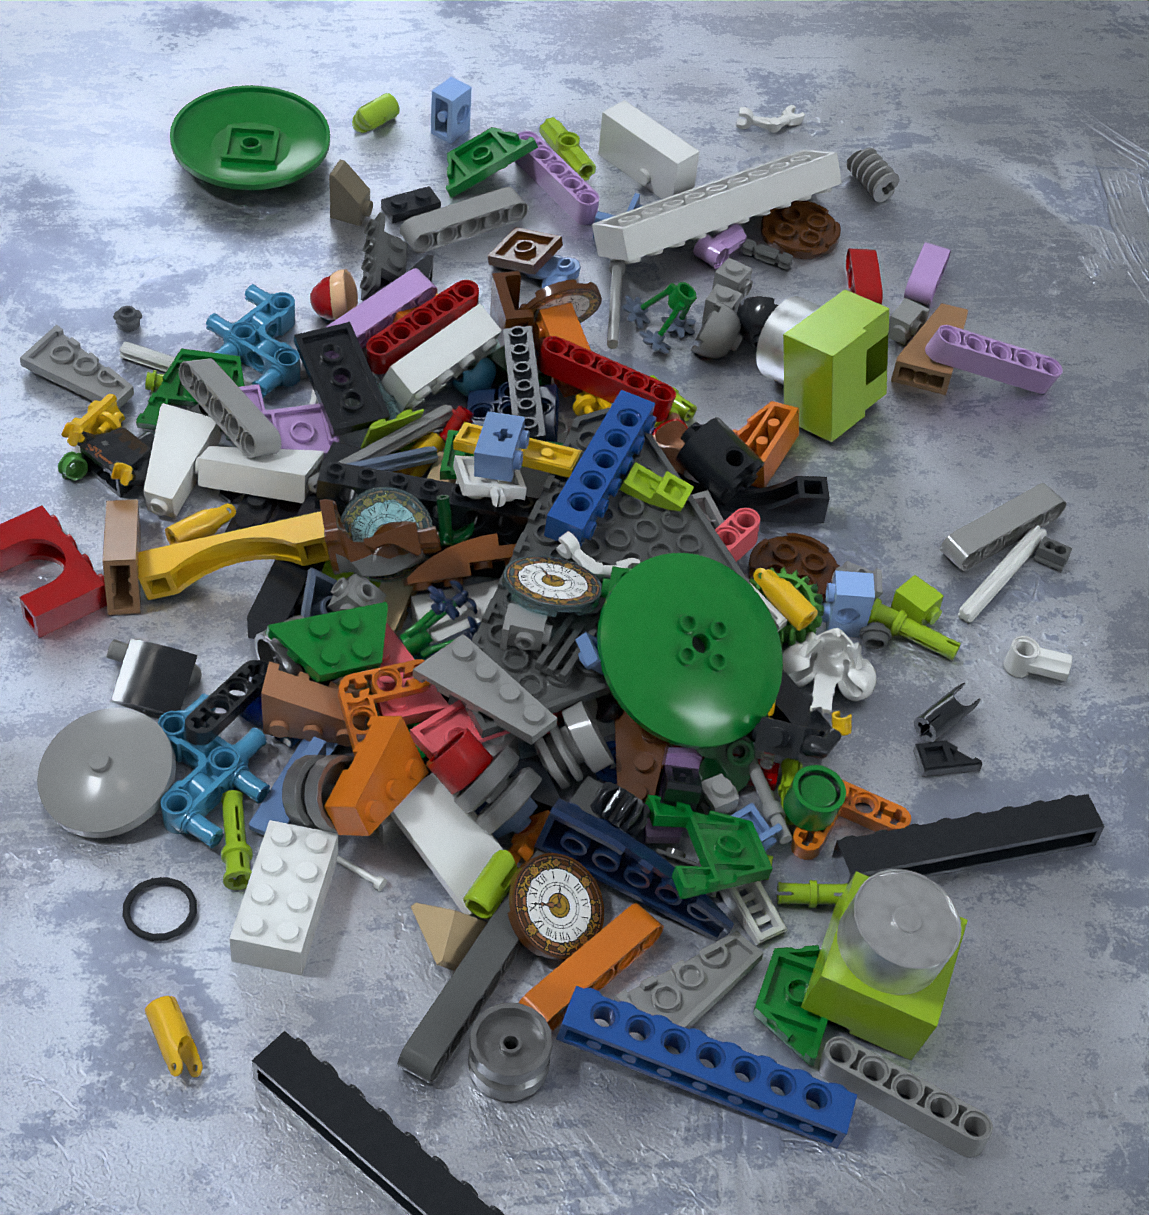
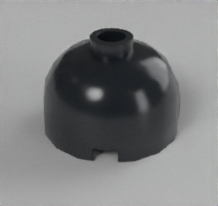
M762 296L749 297L744 299L743 305L740 303L738 306L737 315L741 323L739 333L755 348H757L761 331L767 319L778 306L774 304V298Z

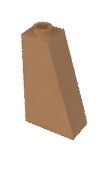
M941 303L898 355L891 382L946 395L954 367L933 361L926 354L925 347L941 325H950L964 330L968 310Z
M138 499L106 501L102 561L108 615L141 613V584L138 579L141 525Z

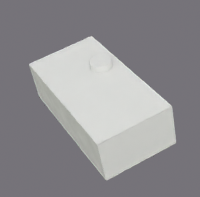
M625 100L602 112L598 151L601 157L661 199L694 188L699 150Z

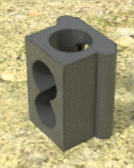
M1044 536L1033 560L1062 572L1070 557L1072 548Z

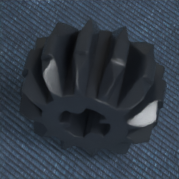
M605 782L602 788L598 789L590 805L595 815L609 821L614 827L631 837H636L640 830L644 829L651 815L647 804L643 803L634 794L612 782Z

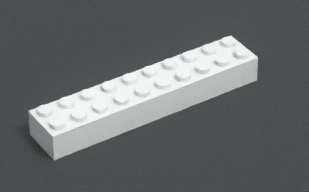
M804 149L593 223L592 228L598 256L608 257L610 261L624 260L626 264L636 263L644 255H658L663 253V249L666 247H680L688 239H702L710 231H724L732 223L742 224L748 222L749 217L754 215H768L773 208H787L795 200L805 201L811 199L812 194L831 192L832 187L842 184L838 155L836 152Z

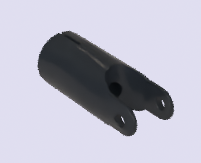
M962 683L914 720V728L919 736L923 734L921 736L922 739L934 742L974 710L981 699H977L969 706L959 703L954 695L963 688L965 683Z

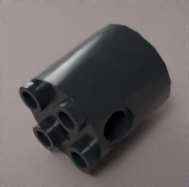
M715 417L705 424L693 423L682 434L680 439L685 444L676 456V461L725 507L736 498L737 490L742 486L747 489L758 478L756 473L764 465L762 459L719 417Z

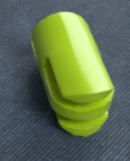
M384 93L361 106L352 117L353 129L357 132L365 133L395 118L400 112L398 101L390 93Z
M507 850L495 852L463 898L465 906L480 918L491 919L510 891L509 883L518 869L510 852Z

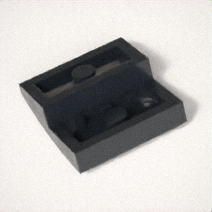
M130 639L110 702L140 712L145 709L161 715L168 711L181 710L198 655L156 643Z

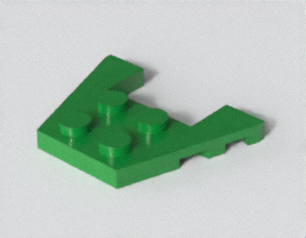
M181 348L163 376V382L156 393L153 392L149 398L144 412L140 413L137 417V428L156 430L160 407L163 403L188 407L199 404L180 381L179 366L182 362L212 358L238 387H242L245 385L240 356ZM225 434L226 440H231V439Z
M648 795L645 804L648 805L651 811L649 819L652 826L685 827L702 866H675L672 878L680 899L769 879L773 868L752 821L711 810L708 815L692 811L689 804L677 801L675 807L660 803L661 797Z

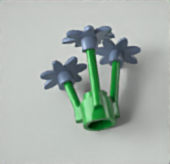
M680 282L677 286L674 283H670L665 290L645 303H642L638 296L634 301L629 295L625 297L627 304H624L622 309L630 313L627 319L628 322L635 320L637 327L642 329L643 323H650V320L645 315L649 311L648 308L669 295L668 305L671 309L668 310L669 317L661 318L662 322H664L661 329L654 334L650 330L639 332L643 338V343L652 345L654 352L661 351L665 355L669 354L668 350L671 349V346L663 342L666 332L672 333L677 330V335L681 339L685 333L695 334V331L690 326L694 325L696 320L687 319L686 315L691 305L697 299L693 287L685 282Z

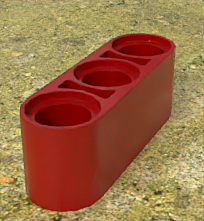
M849 248L846 255V274L849 291L882 305L883 290L877 251L874 249Z

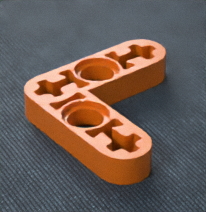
M416 659L349 674L341 680L338 688V699L352 750H354L357 743L363 742L369 729L361 731L354 727L353 718L355 716L366 715L369 718L371 716H378L375 708L376 703L423 693L431 687L432 684L426 680L423 683H419L415 678L406 680V687H402L400 672H403V679L413 676V669L425 660ZM382 676H389L394 679L396 687L391 691H383L378 687L377 680ZM367 680H371L370 685L373 695H369V688L359 691L357 698H353L351 693H345L348 691L350 684H354L356 689L366 688Z
M843 780L846 788V798L833 823L820 831H807L796 827L790 845L791 851L800 859L812 860L816 858L825 845L839 816L876 832L879 830L890 831L905 828L911 823V815L906 808ZM857 803H866L870 805L873 811L862 813L856 809L855 805ZM879 811L883 812L880 819L877 818ZM893 819L899 820L896 825L890 823ZM809 832L814 834L812 843H809L808 846L803 845L802 842H805Z

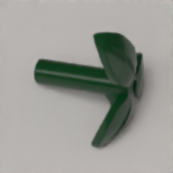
M437 496L440 529L438 533L441 549L467 541L475 530V524L470 523L456 531L452 530L449 496Z

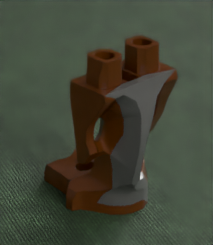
M327 499L319 500L325 542L335 575L353 572L362 577L392 575L407 570L416 564H423L426 562L425 555L442 551L439 533L435 526L419 529L417 523L411 521L387 523L379 528L372 537L363 539V542H354L341 521L336 502Z

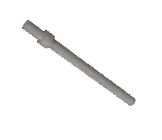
M624 260L610 261L609 271L612 275L607 346L610 349L618 347L622 275L626 270Z
M738 745L737 748L741 755L743 753V746ZM755 756L752 763L749 764V773L763 804L762 813L766 822L772 824V827L780 823L783 829L776 836L780 844H786L792 840L791 833L784 820L786 814L781 803L775 800Z

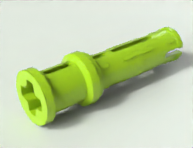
M879 598L875 600L872 606L868 624L873 622L882 623L891 631V636L897 637L900 635L953 661L960 648V642L908 618V614L904 610L897 611L882 604V600Z
M230 790L224 792L221 797L225 846L221 850V859L225 863L226 870L223 875V884L231 890H244L247 888L252 873L250 860L253 857V851L246 843L243 794L240 791Z

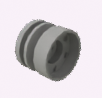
M582 700L562 710L565 726L560 728L556 724L550 730V734H545L535 742V749L543 766L563 790L571 786L567 770H570L578 782L583 780L580 763L585 761L594 773L614 763L612 754L601 731Z

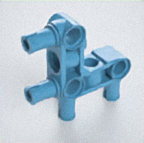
M252 284L245 291V300L256 305L254 309L235 323H231L218 314L213 313L206 321V329L223 338L224 344L214 353L240 356L242 363L262 374L259 379L252 382V385H260L262 398H264L274 388L278 386H294L301 379V362L298 351L285 342L280 343L275 340L276 337L283 336L295 325V299L289 293L278 292L270 294L257 287V285Z
M203 693L185 710L168 711L161 715L158 720V725L163 729L172 744L176 761L178 763L184 762L194 769L182 781L178 780L162 796L161 810L163 824L167 831L173 834L191 833L208 845V847L214 848L223 838V829L206 819L205 816L221 802L222 794L226 791L238 789L260 804L270 791V785L249 772L250 769L248 767L249 759L267 744V739L262 731L253 727L235 745L229 744L219 736L209 744L202 746L186 741L183 736L185 719L209 696Z

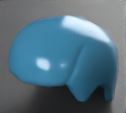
M482 358L474 369L462 372L463 378L459 381L453 380L452 386L466 397H468L471 390L490 389L496 377V366L489 358Z

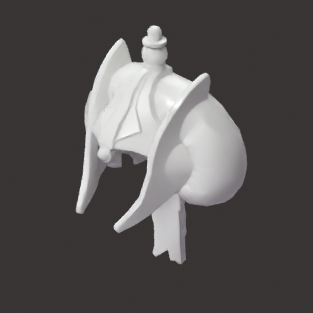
M839 628L830 629L817 636L814 632H809L803 643H796L788 647L783 653V669L799 688L814 680L813 703L810 706L811 712L818 708L822 714H830L836 684L845 698L851 701H859L869 697L877 683L876 670L869 660L864 659L861 655L862 645L859 642L854 644Z

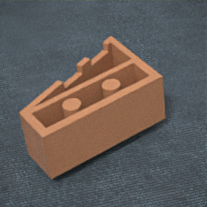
M269 661L261 692L263 733L279 738L291 737L311 741L315 736L326 742L351 746L338 699L339 684L330 682L328 686L310 681V675L299 672L298 676L280 671L278 670L279 664ZM348 688V691L345 692L351 693L353 698H357L359 695V691ZM366 715L355 716L353 718L354 727L361 731L367 730L369 717Z

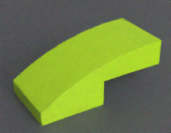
M635 462L619 490L648 504L668 510L681 511L694 486L668 471L662 478Z

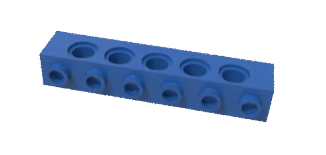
M623 390L619 392L547 514L544 531L545 537L558 541L559 537L569 531L577 538L580 548L585 539L591 540L597 526L595 521L598 517H604L609 506L608 499L610 495L615 497L620 488V477L622 474L628 475L633 464L632 456L634 453L640 454L645 442V433L651 434L657 420V417L653 416L654 402Z

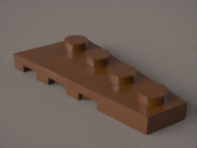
M614 697V702L619 705V703ZM620 706L621 709L615 719L617 785L634 794V796L645 803L648 795L658 796L670 743L657 738L640 727Z

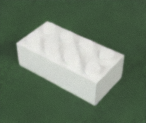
M479 303L391 365L379 387L400 413L408 408L413 411L425 402L424 398L430 392L436 395L447 386L446 382L453 376L455 379L460 378L463 375V371L469 370L468 366L474 361L478 363L482 358L491 354L490 350L498 344L496 339L502 330Z
M269 820L229 938L232 962L302 976L337 863V833Z

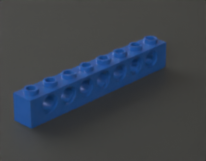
M575 987L556 1037L558 1041L836 1149L847 1135L858 1095L848 1091L841 1084L827 1083L812 1077L807 1071L790 1069L777 1064L771 1057L757 1056L746 1052L735 1043L715 1040L708 1037L701 1030L695 1028L687 1029L672 1023L665 1016L651 1015L638 1010L636 1006L629 1002H617L604 997L599 991L592 988ZM595 1019H602L609 1026L602 1027L595 1022ZM630 1033H638L644 1040H636L631 1037ZM664 1046L674 1047L679 1054L668 1052ZM700 1060H708L713 1064L714 1068L705 1067ZM735 1073L745 1075L749 1082L741 1081ZM771 1087L781 1089L784 1096L774 1093ZM806 1100L815 1102L819 1109L810 1107Z

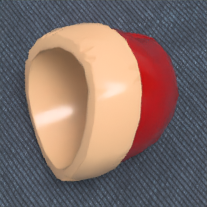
M347 269L335 271L330 276L323 278L312 288L310 303L318 316L328 321H335L358 305L356 284Z

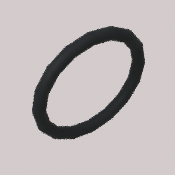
M169 877L151 878L139 883L128 893L123 903L122 917L127 928L140 938L150 941L169 940L181 935L191 926L197 914V900L192 890L179 880ZM167 884L177 887L186 894L189 900V914L178 928L167 933L153 934L141 930L133 923L130 916V905L138 893L153 885Z

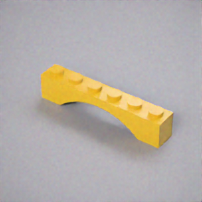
M320 511L138 552V579L147 599L153 600L179 594L205 575L240 562L275 559L306 566L328 561L330 558L324 537L322 513Z

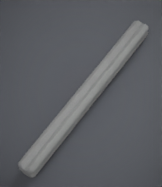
M444 404L339 462L346 464L392 454L447 424L453 415V407ZM319 473L307 480L309 490L315 494Z

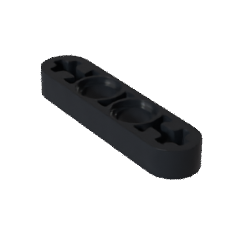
M250 660L236 670L186 717L183 733L185 740L191 744L201 746L212 742L261 695L268 664L260 660ZM239 690L244 692L245 695L236 696L231 694L230 691ZM222 708L225 709L227 712L220 714L215 713L210 709Z

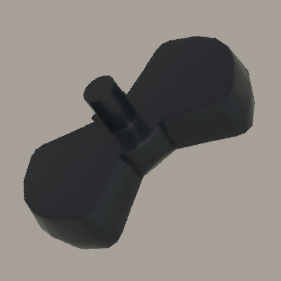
M612 693L596 698L598 705L596 720L603 723L614 721L621 708L614 702Z

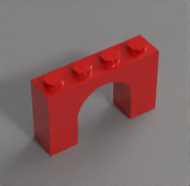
M43 505L0 524V573L32 560L51 561L64 569L52 582L19 597L23 618L38 638L107 606L104 576L101 573L97 575L93 570L89 557L85 553L81 555L77 550L73 537L70 534L66 535L62 531L58 518L54 514L50 515Z

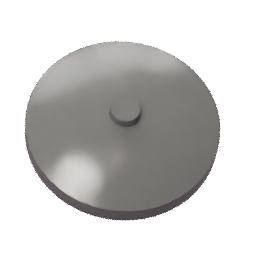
M108 708L88 713L64 727L44 752L37 777L41 802L54 821L73 834L88 838H107L126 833L143 824L161 807L162 796L170 789L174 782L176 773L175 753L163 729L152 718L143 713L125 708Z

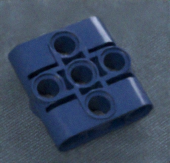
M509 382L502 384L500 388L469 391L467 409L474 414L472 424L483 426L487 412L512 415ZM557 384L539 385L546 441L558 442Z

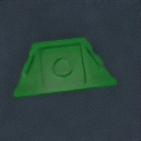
M491 127L448 152L447 162L449 165L446 175L449 179V184L446 185V190L449 197H455L537 149L538 146L535 139L529 137L527 140L519 138L517 133L504 132L502 129Z
M387 602L270 624L267 626L265 633L270 640L276 638L288 649L287 655L295 663L302 665L305 668V672L316 682L345 677L349 674L380 668L383 657L388 604Z
M819 945L804 946L800 949L792 947L774 948L753 1015L808 1065L814 1066L828 1019L801 1008L820 952Z

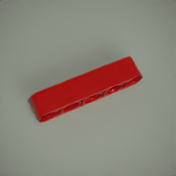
M460 280L371 337L366 344L367 362L371 372L375 374L387 373L391 365L479 304L478 285L472 280Z
M548 336L543 340L536 363L537 368L542 373L610 403H614L621 390L655 403L653 416L657 417L656 422H663L669 416L676 397V392L672 386L563 338Z

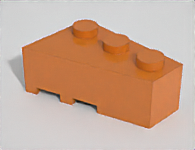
M572 303L539 310L533 326L534 347L538 354L540 353L543 340L548 336L563 338L591 351ZM553 378L563 397L583 392L581 389Z
M771 401L749 417L744 427L739 430H732L764 462L763 467L756 473L758 478L751 486L763 488L768 485L799 436V408Z
M402 716L370 717L367 726L370 728L362 743L356 744L353 750L356 756L348 770L342 771L324 806L338 835L370 836L429 773Z

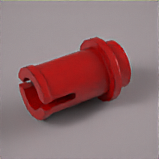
M459 405L457 409L452 410L453 415L439 436L446 441L448 430L459 431L464 422L472 424L474 414Z

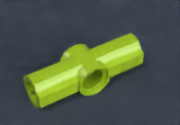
M555 117L547 118L540 125L539 133L553 151L584 181L589 180L596 172V165L580 147L579 136L574 132L567 131L563 124L556 120Z

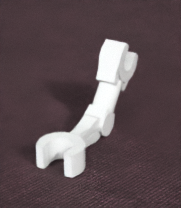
M790 105L778 118L753 116V112L749 108L740 107L739 117H745L746 119L737 118L736 127L748 129L751 125H755L776 133L785 125L789 127L800 125L805 114L803 112L794 114L796 106Z
M569 531L559 537L558 541L562 544L556 548L563 558H572L580 567L590 572L597 581L602 580V578H610L612 566L632 569L640 563V560L636 558L617 561L616 565H603V563L595 562L593 558L586 555L580 549L577 538Z

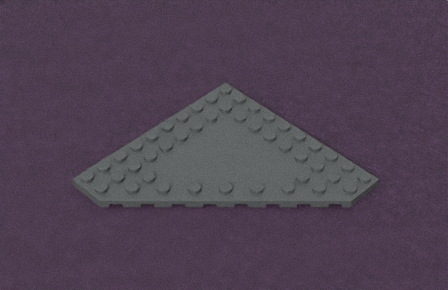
M611 407L575 417L571 431L562 446L582 450L583 455ZM645 433V442L640 454L634 453L632 456V466L637 462L662 478L667 471L680 478L652 434ZM549 473L543 486V491L533 507L525 530L519 537L513 550L512 558L509 564L506 565L499 580L497 590L486 608L477 633L474 634L472 642L553 714L567 709L581 700L584 703L612 692L605 677L592 669L588 670L581 661H579L565 683L535 669L537 659L547 646L545 644H542L541 652L523 650L510 645L507 646V650L500 649L502 628L509 603L547 610V624L552 625L550 641L568 616L574 619V624L578 625L581 622L585 624L586 630L589 631L593 628L598 632L599 618L606 598H600L603 578L598 580L600 592L595 599L579 605H555L525 596L517 591L506 577L507 568L512 563L529 557H549L578 565L572 558H563L557 552L556 548L562 543L544 536L547 514L569 479L568 477ZM622 474V476L620 477V479H621V485H620V487L622 486L624 480L626 479V477H627L626 475H623V474ZM618 490L615 497L610 495L608 499L609 506L604 517H598L595 521L597 526L591 540L585 539L580 548L586 555L593 558L595 562L603 563V565H616L617 561L628 558L639 559L641 563L649 558L669 553L697 554L724 564L750 584L691 494L681 511H674L648 504ZM525 560V561L519 562V563H517V565H521V564L526 563V562H528V561ZM514 568L510 570V575L512 576L515 570ZM593 586L592 593L595 594L596 586ZM586 597L578 601L582 602L589 599L590 597ZM774 620V622H775V624H776V627H777V630H779V626H778V624L776 623V621ZM569 632L567 636L564 638L560 646L557 648L555 653L552 655V657L546 664L547 666H549L550 663L553 661V659L560 651L564 643L572 634L571 632ZM693 637L692 645L699 653H704L705 647L703 642L699 638ZM575 642V644L572 646L566 657L558 666V668L556 669L557 671H562L568 660L571 658L575 650L578 648L577 642ZM461 701L481 738L505 730L496 725L493 718L482 712L477 714L466 708V703Z

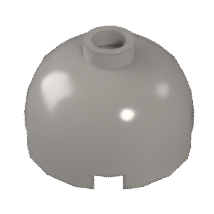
M718 300L714 304V307L718 308V310H713L712 313H709L695 339L701 341L699 346L694 345L691 348V351L708 359L724 357L730 349L736 351L743 336L739 335L741 323L738 315L733 309Z

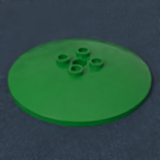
M232 86L208 92L186 104L172 122L170 145L173 155L186 171L205 182L230 189L262 190L293 183L314 171L323 162L329 151L330 128L322 112L311 102L297 94L268 86Z
M662 554L649 558L630 569L618 580L605 600L597 632V646L602 672L619 705L631 719L647 732L663 741L686 748H714L732 743L747 735L761 721L762 716L766 717L778 695L782 680L783 653L779 633L774 619L760 595L743 577L731 568L718 561L697 554ZM693 637L699 638L703 642L705 647L704 653H699L692 645Z

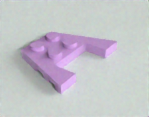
M336 375L334 379L344 383L347 382L348 377ZM259 384L239 387L278 430L281 437V449L324 451L325 459L333 441L339 442L340 435L332 436L320 404L265 410Z

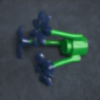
M450 581V584L456 590V595L451 599H446L442 589H436L433 586L428 587V590L431 592L429 597L434 601L431 605L432 609L400 635L403 644L413 657L421 654L425 659L453 641L449 640L430 646L434 638L429 628L447 614L453 621L456 617L458 618L460 613L456 607L461 608L465 604L475 615L477 614L476 602L469 598L468 591L464 590L458 581ZM468 616L471 628H469V632L463 634L472 641L474 634L478 631V624L474 618Z

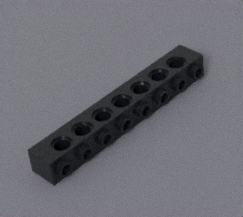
M323 460L317 480L315 508L321 509L319 500H333L337 504L338 512L346 514L350 507L361 497L379 490H393L404 493L416 500L426 512L431 527L435 526L436 530H440L436 497L448 495L452 530L456 531L470 523H474L475 530L472 536L480 537L497 533L499 541L517 544L521 533L525 530L533 507L539 498L525 496V500L515 499L513 501H506L501 507L497 503L496 507L493 505L490 497L472 499L462 495L459 484ZM397 495L398 499L405 501L406 498ZM409 500L408 504H410L416 511H420L419 508ZM424 519L423 525L427 526L426 520Z

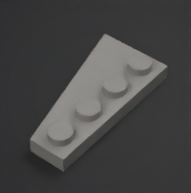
M57 324L20 357L22 367L92 401H101L106 395L114 394L117 398V406L120 409L134 395V388L129 382L110 367H104L100 364L98 357L91 352L88 354L80 347V343L73 337L69 339L64 335L63 329Z
M464 634L413 669V678L422 683L426 680L436 686L439 693L448 698L451 695L466 703V708L477 714L479 712L486 714L494 719L496 725L531 745L552 730L557 724V717Z
M735 931L701 949L699 954L687 961L681 960L671 965L670 970L657 977L651 976L641 981L640 986L631 991H622L615 995L614 1000L617 1002H629L636 1006L638 1010L651 1015L665 1016L672 1023L689 1029L762 960L764 953L738 931Z

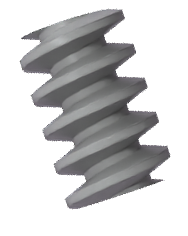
M874 148L856 151L847 159V169L852 172V175L857 178L877 202H884L893 195L900 180L899 176L877 154Z

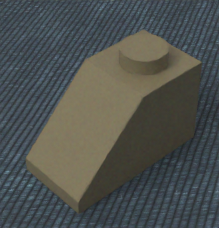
M340 159L329 175L330 218L361 226L364 219L371 215L373 209V201H370V188L345 160Z

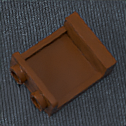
M519 271L492 273L490 316L502 330L497 337L500 347L504 345L503 329L515 326H532L533 333L534 314L532 309L519 310L521 274Z

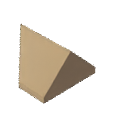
M414 903L411 906L436 964L454 971L488 923L456 910L421 903Z

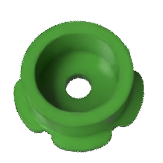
M74 451L66 453L58 463V472L62 474L64 479L80 480L88 470V464L82 458L81 453L76 454Z

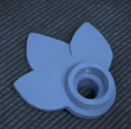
M553 255L535 275L526 274L527 278L543 279L542 288L557 282L577 279L581 266L580 262L575 258Z

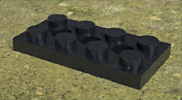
M351 322L294 335V344L333 437L367 429L372 423L381 419H385L386 422L390 420L389 411ZM334 351L339 354V357L330 359L324 353ZM336 375H344L349 378V381L341 383L336 381L334 377ZM353 398L360 404L351 407L346 405L344 401Z

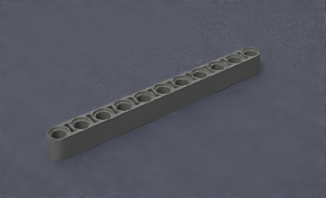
M588 776L570 802L578 805L583 811L599 818L593 813L590 805L594 800V795L604 784ZM537 849L532 858L547 853ZM510 891L417 1026L399 1056L398 1067L429 1084L436 1080L524 946L514 933L509 921Z

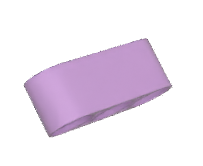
M927 242L924 243L908 280L904 298L931 305L946 269L951 249Z

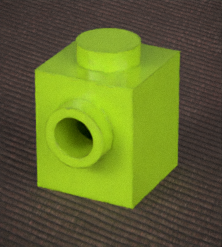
M914 575L895 590L890 608L897 611H906L908 618L926 626L929 623L932 625L942 614L940 607L944 595Z

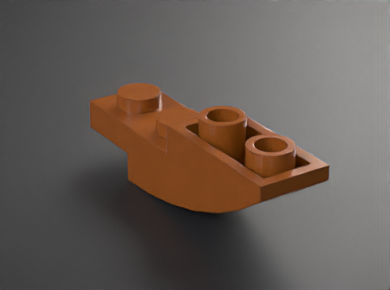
M497 533L463 541L441 551L421 564L403 581L404 587L412 586L413 592L428 590V587L432 586L433 583L444 582V587H452L450 581H458L463 585V579L471 576L470 566L472 565L474 571L493 568L492 563L505 561V566L508 565L516 544L499 546Z

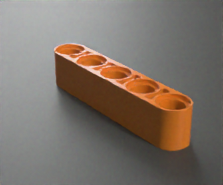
M638 903L632 904L528 991L518 1003L536 1010L545 1018L551 1032L562 1024L576 986L600 991L658 940L664 926Z

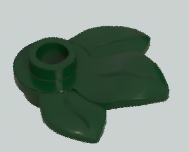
M743 736L732 743L719 747L694 748L704 757L699 766L701 782L722 773L724 778L731 781L737 792L747 785L750 779L749 764L754 760L756 753L754 744L748 737ZM738 745L743 746V753L740 756H733L732 751L734 747Z

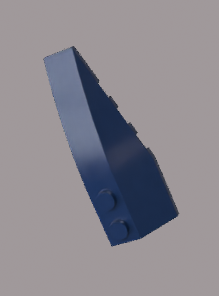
M560 798L557 800L534 847L546 853L563 854L575 859L597 880L714 941L728 936L735 923L708 895L703 894L680 899L672 878L675 869L673 865L652 849L614 827L609 821L597 818L583 811L574 803L566 802Z

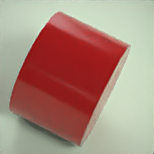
M466 728L447 741L428 760L426 766L451 794H455L478 777L491 763L493 756L473 733Z

